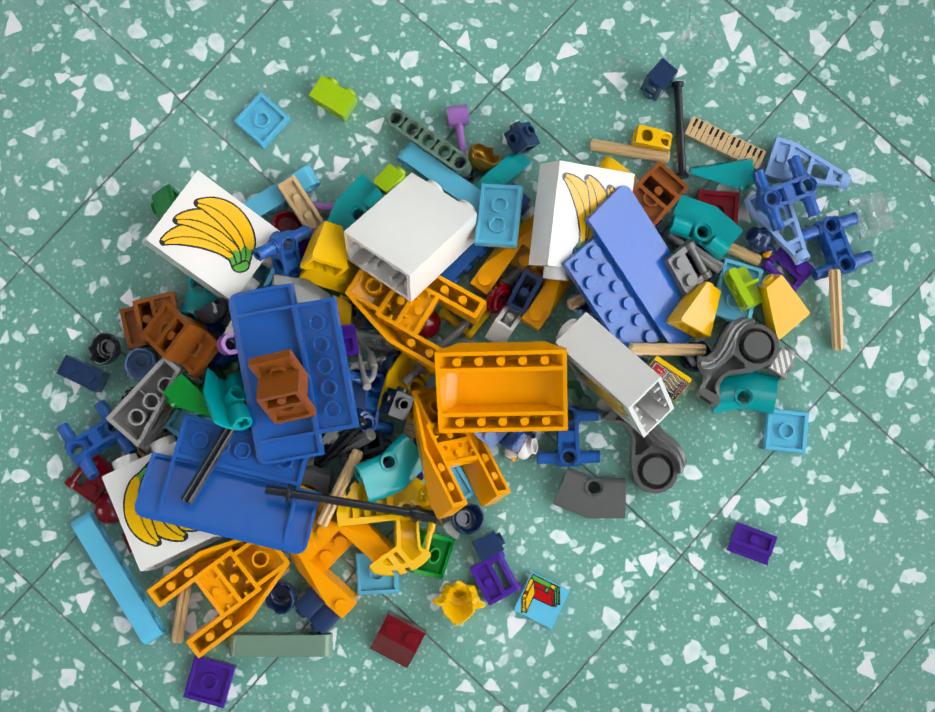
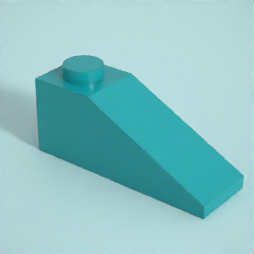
M512 152L492 168L475 187L481 190V183L510 185L531 164V161L524 154L514 156Z
M751 158L688 167L691 174L731 187H738V190L750 189V185L755 184L751 175L754 172L753 159Z

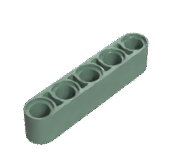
M392 109L387 113L386 120L389 126L399 136L408 142L414 143L459 176L465 177L470 174L472 166L468 157L463 152L402 110ZM401 118L399 123L394 124L396 119ZM417 129L415 134L409 135L411 130ZM428 140H433L431 145L425 146ZM449 151L447 156L441 157L442 152ZM466 162L464 167L457 168L458 163Z
M234 632L230 635L229 656L327 657L333 655V633L326 632L325 634L321 632L319 634L316 632Z

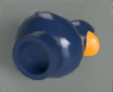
M752 227L746 234V240L749 242L750 248L755 252H761L764 258L774 256L776 249L772 244H769L771 232L762 227Z

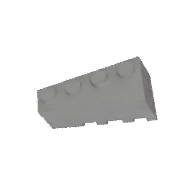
M162 357L106 417V420L137 447L142 446L166 404L167 396L163 392L183 373L184 368L180 364Z

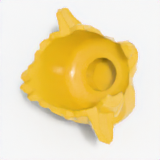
M463 581L444 584L439 597L432 600L435 605L442 606L444 615L456 626L462 625L463 622H466L467 619L473 616L476 609L484 608L486 605L485 602L480 601L476 586L465 584Z

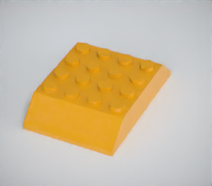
M545 341L457 343L434 352L439 433L568 431L567 348Z

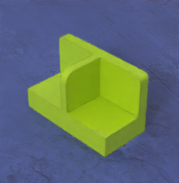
M746 266L739 269L734 267L723 275L741 312L764 302L756 286L759 279L753 280Z

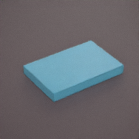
M481 183L474 240L475 246L517 248L523 186Z
M724 258L722 260L724 266L719 272L716 288L721 290L715 318L730 323L740 317L751 319L754 307L741 312L723 275L734 267L739 269L746 266L752 279H759V282L756 284L758 288L764 270Z

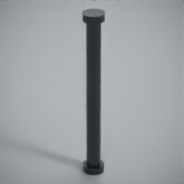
M673 81L671 85L674 88L678 173L676 175L680 179L689 178V173L686 172L682 98L684 82Z

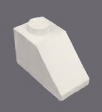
M506 305L492 324L485 338L491 342H507L524 315Z

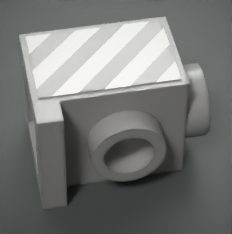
M780 347L776 359L765 367L764 370L773 376H777L779 380L787 379L788 375L785 373H789L794 367L795 362L793 360L796 357V352L788 347Z

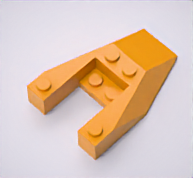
M534 215L520 224L517 248L496 247L470 282V287L487 297L509 265L512 267L518 266L524 271L529 264ZM533 266L544 272V267ZM569 277L568 281L544 279L541 285L543 288L522 317L521 322L538 332L572 283L571 278Z
M361 268L345 291L348 298L388 343L433 373H435L434 352L443 348L418 334L437 304L476 326L487 309V302L484 299L441 275L428 285L412 302Z
M436 388L412 391L410 395L415 397L412 404L416 442L428 501L437 519L452 516L468 504L451 470L452 467L462 466L482 507L495 504L508 495L511 491L488 446L474 432L439 433Z
M301 484L300 488L315 491ZM319 503L307 548L300 554L289 552L288 554L297 570L325 604L343 618L357 604L358 595L329 568L352 544L358 547L373 562L392 550L394 544L371 523L338 528L337 508L326 528L318 525L317 520L325 506V503Z
M233 539L200 550L152 584L147 589V592L160 608L193 582H196L219 612L190 634L186 640L188 646L200 658L252 619L291 562L283 551Z

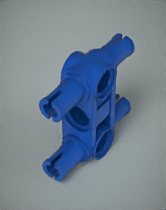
M799 155L787 160L793 178L775 187L770 186L764 169L751 173L757 188L755 205L764 215L767 214L773 232L785 228L779 211L780 207L799 199L804 204L808 218L821 214L815 198L818 186L817 181L808 172H805ZM766 197L770 199V204L767 202Z
M854 212L841 217L836 215L816 221L813 226L801 230L804 241L814 238L818 239L827 265L812 269L811 274L815 281L827 278L830 269H839L841 276L856 271L859 266L873 262L874 257L871 251L853 255L844 228L859 223L857 213ZM826 224L830 226V231L826 228ZM840 262L844 264L845 269H842Z
M306 225L293 231H275L270 235L266 244L253 249V255L259 261L271 256L275 274L299 278L303 269L300 268L301 258L298 243L311 237L312 231ZM272 283L262 288L271 287Z
M350 371L351 382L362 386L361 373ZM366 371V375L370 377L371 372ZM377 373L373 386L370 390H366L365 410L360 415L367 420V424L359 432L370 428L374 432L381 430L383 434L387 435L393 433V423L378 420L380 410L377 407L386 378L384 375Z
M101 400L94 405L102 421L82 434L76 436L68 423H63L57 427V431L65 442L64 448L75 465L81 467L89 480H93L100 475L91 459L118 443L125 455L137 452L134 444L119 430L111 431L114 426L106 420V417L112 410L105 400ZM82 448L80 454L74 455L76 449Z
M568 406V410L573 415L572 419L568 421V431H556L557 449L555 451L537 452V464H556L558 467L579 466L582 463H600V450L581 451L579 449L580 421H599V409H580L578 406ZM567 451L572 452L574 455L571 463H566L563 460V455Z

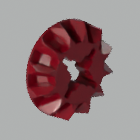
M501 282L499 285H495L494 289L490 291L489 296L486 297L487 310L490 313H497L506 306L512 294V288L509 284Z

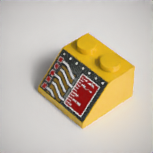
M657 355L650 358L647 362V365L661 376L671 402L677 399L692 380Z

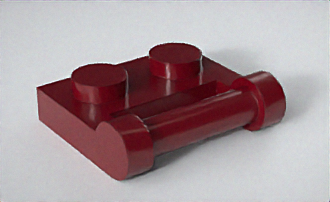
M100 454L91 459L98 463L96 468L100 475L93 480L87 478L82 485L79 484L78 480L84 472L78 466L72 476L67 477L64 482L66 486L74 489L93 504L107 490L102 476L115 471L112 463Z

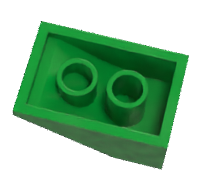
M180 374L163 392L167 396L166 402L174 409L177 408L179 411L183 409L187 412L212 419L203 396V390L185 375Z

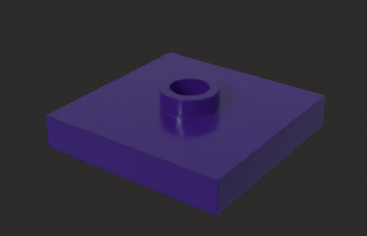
M195 655L183 697L224 708L237 665L205 656L198 658Z

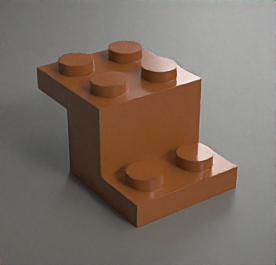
M659 160L633 187V193L655 226L690 187Z
M174 291L132 301L133 306L119 309L129 350L150 345L141 333L165 300L171 302L179 310Z
M166 300L141 333L164 359L181 364L195 378H199L218 352L216 345L218 339L200 321L183 315L171 302Z
M291 349L249 359L248 366L258 378L256 401L274 424L316 416V407L307 396L308 373Z

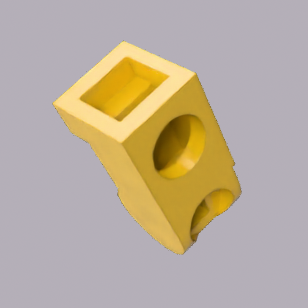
M639 124L633 131L631 145L669 152L673 135L661 129Z

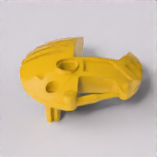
M416 477L402 491L374 502L404 508L419 505L420 508L433 510L428 501L425 483ZM356 481L350 486L348 495L346 496L345 491L342 496L343 498L368 502L363 483L357 484ZM338 506L336 513L338 528L394 521V548L369 565L372 573L382 576H394L395 574L392 571H396L399 575L407 573L405 568L411 571L416 570L430 558L429 548L436 524L428 523L427 537L423 549L420 544L419 522L422 521L415 523L405 516Z

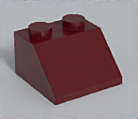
M389 610L370 649L407 668L416 654L427 629Z

